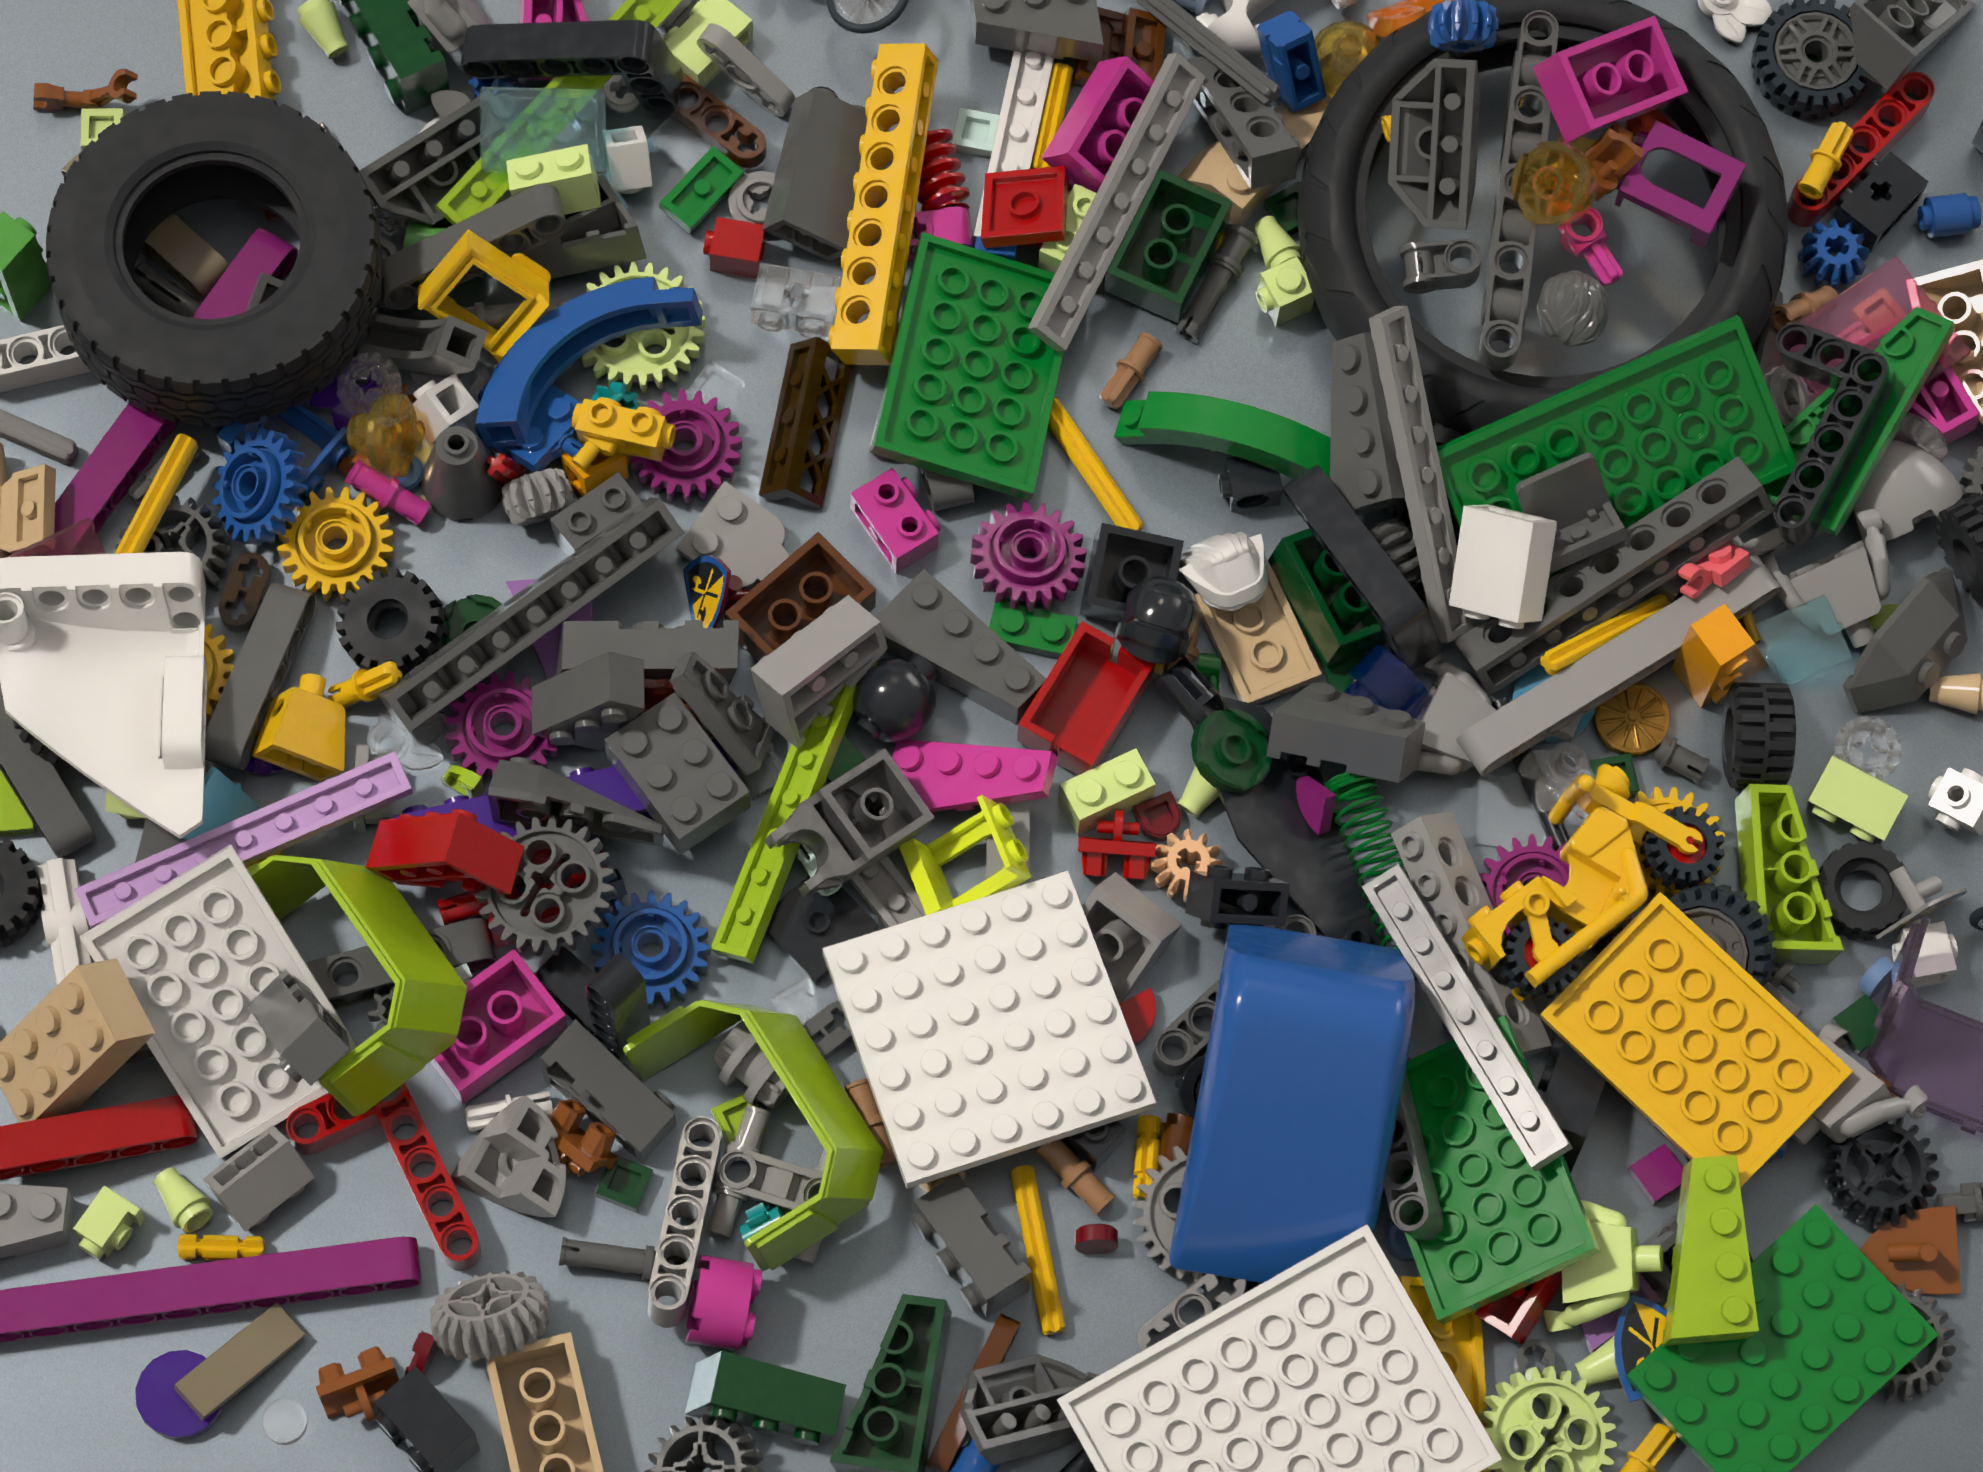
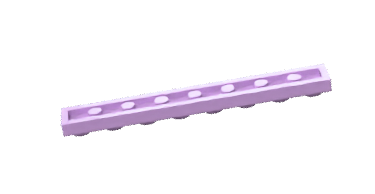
M394 751L74 890L92 929L232 844L246 866L413 794V791Z

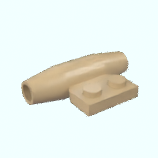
M0 443V558L9 557V553L22 557L54 548L56 469L43 464L14 472L12 477L8 479L2 443Z

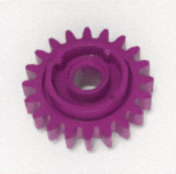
M680 389L677 401H673L667 392L663 393L662 406H659L652 400L647 401L649 408L659 411L662 416H665L667 423L676 426V433L671 449L664 450L661 462L633 456L630 459L631 470H640L638 473L640 484L652 480L651 493L653 495L660 492L662 488H666L668 501L671 502L677 492H682L685 503H689L692 491H697L698 495L705 500L707 499V486H711L717 491L722 485L720 477L728 480L734 478V472L730 465L738 466L741 463V455L736 451L742 449V438L736 436L739 433V423L729 422L731 410L725 408L717 412L718 398L714 397L707 404H703L702 391L698 390L693 400H688L685 390ZM680 441H690L695 444L688 451H680L674 447Z
M1028 501L1023 502L1021 512H1017L1008 503L1005 516L993 510L990 523L980 522L978 534L973 535L971 548L973 550H971L970 563L975 565L974 579H983V592L997 589L996 603L1001 602L1005 597H1010L1011 609L1015 610L1020 601H1025L1028 611L1032 612L1035 601L1039 600L1046 609H1050L1052 596L1060 602H1064L1067 590H1077L1078 578H1083L1085 564L1083 563L1086 559L1087 549L1081 548L1083 534H1072L1075 524L1073 520L1060 524L1061 510H1057L1051 516H1047L1045 514V503H1041L1036 512L1031 511ZM1021 554H1032L1036 558L1027 559L1022 557Z
M494 671L490 675L489 685H485L481 680L475 685V692L467 690L461 695L464 703L456 701L450 703V709L456 717L445 718L446 728L452 730V732L445 735L447 745L455 746L451 751L452 760L459 761L464 759L461 767L470 771L477 768L476 774L482 776L483 781L488 775L493 777L499 760L510 761L512 757H523L531 759L536 765L548 769L544 755L549 757L558 756L557 747L551 744L548 738L532 735V683L529 675L525 676L520 684H516L513 671L508 672L505 682H500ZM501 723H510L515 727L512 733L505 736H500L493 732L494 728Z
M1530 834L1526 847H1522L1516 837L1512 838L1511 852L1498 845L1496 847V854L1499 861L1485 858L1484 866L1490 874L1479 873L1483 885L1487 887L1485 890L1493 909L1503 903L1499 896L1518 880L1525 886L1537 876L1540 878L1545 876L1564 887L1569 879V864L1561 860L1560 851L1565 844L1560 846L1557 851L1552 850L1553 840L1551 836L1546 838L1543 846H1538L1534 834ZM1508 925L1504 930L1505 937L1511 932ZM1566 929L1564 930L1567 935L1571 933Z

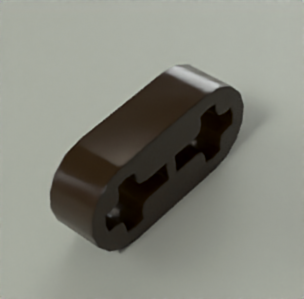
M245 553L235 560L219 602L218 611L222 624L232 632L242 633L250 630L271 583L272 575L268 561L258 553ZM252 566H257L261 577L254 576L249 588H246V579L242 571H250ZM241 597L245 598V610L248 614H240L238 620L232 618L229 608L237 609Z

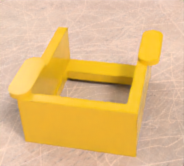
M468 229L426 280L418 286V309H425L438 319H443L450 315L488 331L483 348L488 350L500 363L506 352L529 330L549 306L551 274L524 254L516 253L510 257ZM473 264L526 298L499 330H496L459 306L455 300L447 296Z

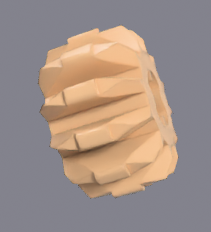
M1188 828L1184 830L1181 841L1175 834L1170 833L1167 835V845L1158 844L1156 846L1155 854L1158 858L1152 860L1151 870L1159 873L1155 878V885L1157 887L1169 885L1167 891L1169 899L1174 898L1179 891L1183 893V901L1185 903L1187 901L1190 869L1188 867L1180 869L1181 861H1184L1188 866L1195 864L1194 871L1207 872V865L1224 866V862L1215 859L1220 853L1219 846L1205 847L1208 840L1206 833L1200 835L1198 840L1195 841L1192 840V832Z

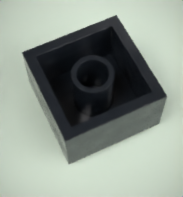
M1101 523L1094 536L1079 614L1118 622V619L1123 618L1125 614L1127 595L1144 578L1159 576L1177 580L1184 541Z
M416 1366L375 1401L380 1414L376 1418L380 1425L379 1429L396 1448L401 1443L406 1446L407 1450L405 1453L410 1458L408 1461L417 1472H455L480 1450L474 1430Z

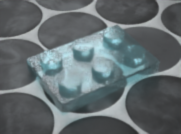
M481 87V172H507V160L588 144L596 174H605V90Z

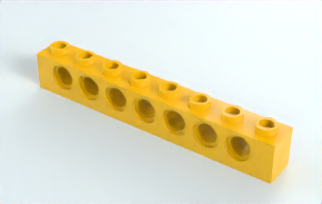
M926 43L879 44L877 59H874L872 62L871 76L873 87L871 96L867 98L865 104L867 125L865 134L861 135L859 141L861 163L859 172L855 173L853 179L854 207L848 213L847 228L849 238L847 248L843 249L841 255L843 276L841 286L835 292L837 314L835 325H832L829 330L831 350L845 365H890L939 62ZM904 86L900 92L894 94L898 88ZM899 123L894 130L888 132L893 125ZM893 161L888 168L882 170L888 162ZM887 199L881 207L876 208L879 202ZM878 237H881L878 243H876L873 246H870L873 240H875ZM875 275L874 279L870 283L864 285L865 281L870 276ZM869 313L865 321L858 323L863 315Z

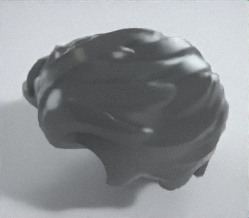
M1577 270L1567 273L1562 272L1555 277L1549 278L1541 289L1537 303V313L1541 329L1546 335L1559 338V341L1568 347L1580 346L1595 341L1603 332L1608 319V301L1602 285L1592 276Z

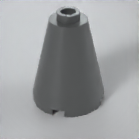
M451 426L439 434L422 473L421 486L425 500L431 503L430 506L435 513L454 521L467 518L475 520L485 516L500 501L502 497L501 489L504 487V483L487 473L490 467L485 462L487 457L492 455L497 458V456L466 427Z

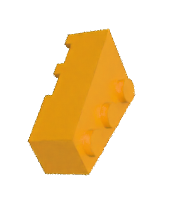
M1723 604L1690 625L1671 669L1699 707L1702 708L1711 701L1716 705L1724 702L1733 682H1743L1768 666L1754 641L1727 605Z

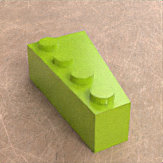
M1749 784L1735 798L1741 891L1747 894L1746 900L1749 902L1755 900L1761 906L1758 912L1761 916L1766 914L1770 920L1767 928L1769 931L1774 930L1776 938L1772 942V947L1777 948L1776 958L1773 959L1775 963H1786L1791 959L1796 964L1828 965L1844 949L1840 937L1835 935L1830 919L1833 916L1828 899L1824 900L1817 879L1820 874L1815 859L1811 860L1805 841L1807 834L1791 785Z
M1736 1155L1692 1158L1683 1167L1676 1223L1678 1226L1676 1242L1673 1247V1267L1670 1290L1667 1297V1317L1665 1330L1663 1331L1662 1346L1748 1339L1759 1331Z

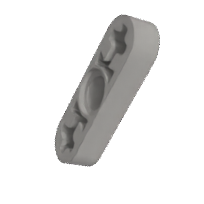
M713 23L706 27L697 40V45L701 51L764 110L774 116L783 117L795 100L794 93L728 30Z
M1203 1274L1141 1327L1137 1339L1140 1350L1143 1351L1148 1348L1147 1344L1151 1338L1147 1333L1154 1328L1156 1331L1162 1332L1170 1325L1163 1320L1167 1314L1171 1313L1174 1322L1180 1328L1189 1325L1183 1322L1179 1316L1180 1305L1185 1300L1190 1298L1199 1300L1204 1307L1205 1316L1241 1296L1245 1291L1246 1280L1235 1279L1232 1283L1235 1291L1232 1294L1226 1291L1218 1293L1213 1299L1218 1301L1220 1305L1212 1310L1209 1300L1204 1295L1198 1293L1197 1289L1204 1284L1207 1292H1210L1217 1286L1218 1280L1215 1278L1216 1275Z

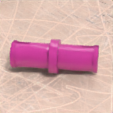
M359 459L355 462L345 479V483L351 484L374 498L380 508L384 509L387 506L413 522L416 526L424 518L431 504L400 486V480L392 476L389 479L362 463Z

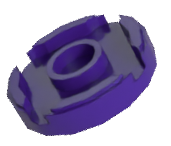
M188 1350L168 1351L153 1359L141 1372L135 1388L136 1407L144 1423L157 1434L173 1440L192 1439L208 1431L215 1423L220 1411L222 1412L224 1405L202 1422L174 1390L175 1383L206 1359L203 1355Z

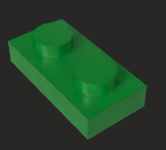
M713 145L660 201L659 208L690 234L731 191L733 185L744 176V171Z
M1001 601L994 604L989 628L1014 650L1059 659L1075 633L1078 617L1034 608L1032 612H1029L1026 606L1020 604L1013 610L1011 609L1010 602Z

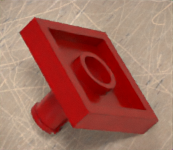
M1065 165L985 173L981 241L984 248L1024 244L1028 247H1033L1034 243L1039 247L1045 242L1065 241L1069 181Z

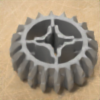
M505 1270L500 1274H493L490 1271L484 1276L474 1275L473 1279L467 1281L460 1280L458 1281V1286L446 1288L444 1295L435 1298V1305L430 1308L431 1330L438 1348L443 1350L444 1355H454L456 1360L469 1358L471 1362H475L480 1358H487L490 1361L493 1357L501 1355L506 1358L507 1353L513 1351L521 1352L524 1345L536 1343L537 1337L546 1333V1326L550 1323L547 1293L543 1290L542 1284L537 1283L534 1276H526L524 1272L511 1274L509 1270Z

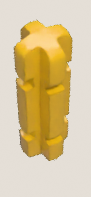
M1140 1115L1137 1121L1136 1135L1139 1138L1136 1139L1134 1175L1137 1178H1134L1132 1195L1138 1200H1145L1146 1194L1136 1188L1137 1184L1150 1185L1152 1182L1145 1172L1146 1168L1158 1171L1157 1157L1159 1156L1160 1140L1157 1137H1160L1161 1119L1158 1116Z
M182 1234L178 1240V1256L182 1260H197L198 1256H202L204 1260L221 1261L265 1255V1241L261 1236H246L245 1240H241L239 1236L204 1235L203 1238H199L197 1234Z

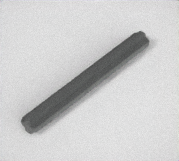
M1137 0L1140 6L1262 104L1269 105L1273 101L1276 102L1278 100L1281 89L1279 84L1175 1Z

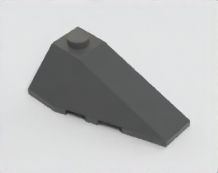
M1856 0L1850 7V16L1857 64L1865 70L1866 75L1873 82L1882 85L1888 90L1976 7V4L1971 0Z
M512 757L510 761H498L488 789V800L493 822L516 825V822L519 821L523 826L532 827V819L537 816L541 825L547 827L548 820L552 815L556 817L559 828H562L565 822L571 819L575 824V834L581 828L587 827L591 833L590 836L663 846L664 833L662 824L543 766L536 765L531 759Z

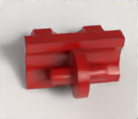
M1115 809L1114 821L1097 820L1096 829L1097 833L1113 834V838L1078 837L1077 850L1082 852L1081 861L1084 875L1106 876L1108 854L1124 855L1123 878L1146 879L1150 857H1155L1156 844L1155 842L1122 840V834L1139 836L1140 823L1123 822L1124 809Z

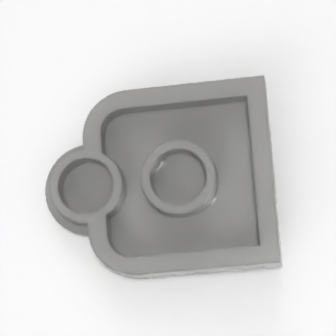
M726 481L722 483L676 547V551L690 561L699 556L713 555L721 559L731 570V575H736L742 580L743 585L741 589H749L757 581H762L789 557L787 550L783 547L785 529L781 520Z

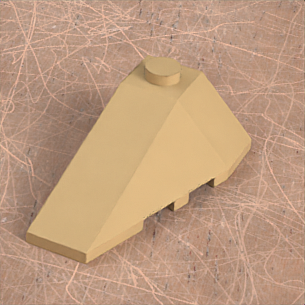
M1323 99L1297 112H1291L1284 104L1273 109L1281 114L1289 134L1298 139L1301 147V159L1306 155L1311 138L1328 106V103ZM1219 140L1203 148L1177 176L1233 201L1229 222L1240 226L1250 218L1281 183L1251 190Z
M1983 260L1906 280L1912 310L1917 306L1954 321L1956 329L1942 353L1979 411V421L1983 425Z

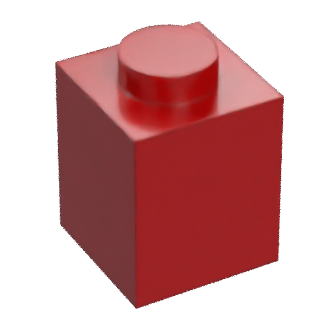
M717 217L714 231L707 230L703 248V255H709L710 271L759 279L766 245V232L762 230L763 224Z

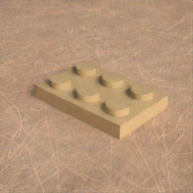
M1270 565L1267 566L1268 585L1261 599L1255 603L1246 604L1237 611L1231 612L1210 608L1202 601L1198 593L1194 594L1197 602L1196 608L1198 612L1202 613L1201 619L1239 701L1255 705L1312 682L1319 681L1322 676L1282 587Z

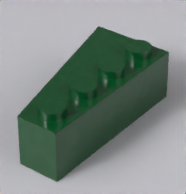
M338 0L341 6L348 4L353 15L349 16V20L356 36L359 39L365 36L370 45L366 52L376 72L381 69L383 70L387 81L383 82L386 92L393 105L400 102L406 116L431 105V94L438 91H450L445 59L440 50L435 51L430 33L425 25L420 26L416 13L407 3L409 0Z
M902 1294L881 1342L879 1354L872 1369H869L863 1383L862 1393L855 1409L851 1411L846 1422L845 1432L829 1461L836 1472L926 1471L952 1314L946 1300Z

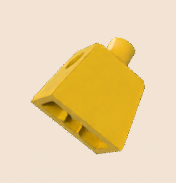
M311 673L303 674L300 678L299 688L291 687L274 697L253 749L252 756L321 783L344 771L345 709L341 704L323 697L326 684L324 677Z

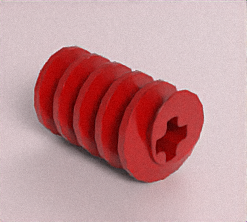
M936 129L927 133L917 197L918 202L922 205L921 211L940 210L947 207H964L969 210L968 204L961 203L970 196V191L966 187H959L965 182L966 178L963 173L956 172L961 168V161L958 158H951L957 153V147L952 143H948L953 139V133L949 129Z

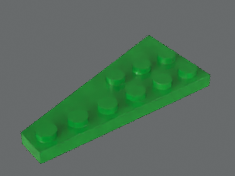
M1916 306L1880 339V345L1874 351L1884 356L1888 363L1894 383L1893 391L1818 530L1837 538L1956 329L1954 321ZM1869 374L1863 381H1874L1881 374ZM1828 387L1784 428L1796 462L1800 459L1836 392L1835 389ZM1851 409L1844 416L1853 417L1859 414L1862 409ZM1832 444L1827 447L1825 452H1836L1842 447V444ZM1791 473L1763 485L1773 508ZM1814 479L1806 485V488H1816L1823 480ZM1793 515L1790 518L1801 521L1804 515Z

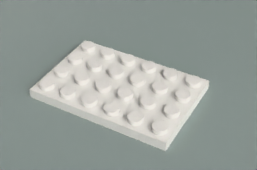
M232 844L80 936L82 943L94 962L117 958L155 1031V1034L146 1044L219 1159L259 1136L272 1125L275 1126L285 1120L298 1107L329 1093L318 1080L312 1086L304 1079L296 1083L279 1065L281 1062L279 1060L280 1054L247 1006L285 969L347 1031L350 1049L341 1058L358 1046Z

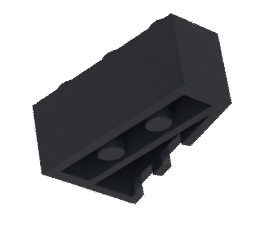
M1556 1033L1549 1052V1056L1556 1058L1553 1067L1545 1065L1537 1089L1544 1091L1542 1095L1544 1102L1573 1148L1563 1154L1571 1174L1587 1137L1606 1079Z

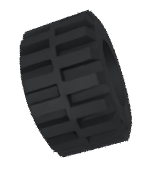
M1733 682L1726 696L1722 721V762L1729 786L1731 788H1746L1749 784L1787 785L1793 770L1796 746L1795 705L1788 685L1786 683Z

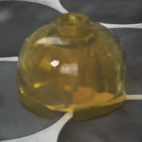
M1344 20L1331 23L1319 31L1314 40L1326 94L1333 98L1349 74L1382 41L1374 29L1362 22Z
M1542 141L1536 144L1538 147L1534 148L1529 154L1524 153L1518 159L1512 173L1511 193L1513 200L1518 201L1523 211L1520 213L1524 218L1543 226H1566L1580 220L1592 207L1597 195L1598 179L1593 163L1584 152L1569 144L1559 141Z

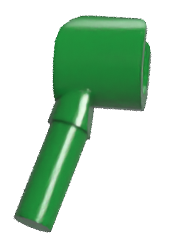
M1200 653L1197 669L1204 677H1209V683L1219 692L1221 660L1215 654Z

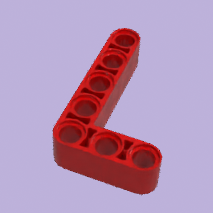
M406 1083L398 1087L399 1092L393 1100L387 1102L380 1101L365 1113L350 1120H341L336 1116L337 1111L342 1105L330 1093L298 1107L290 1113L286 1122L287 1134L295 1150L305 1155L317 1154L380 1125L446 1264L454 1270L460 1271L471 1269L477 1264L482 1251L477 1232ZM305 1123H315L319 1126V1129L312 1138L303 1139L296 1135L299 1127ZM408 1123L417 1127L416 1133L410 1139L403 1140L394 1136L395 1130L401 1124ZM427 1161L435 1165L434 1172L428 1177L418 1178L412 1174L415 1165L420 1162ZM438 1200H449L454 1204L452 1211L445 1216H435L430 1212L432 1205ZM466 1238L472 1242V1247L463 1255H454L449 1251V1246L455 1239Z

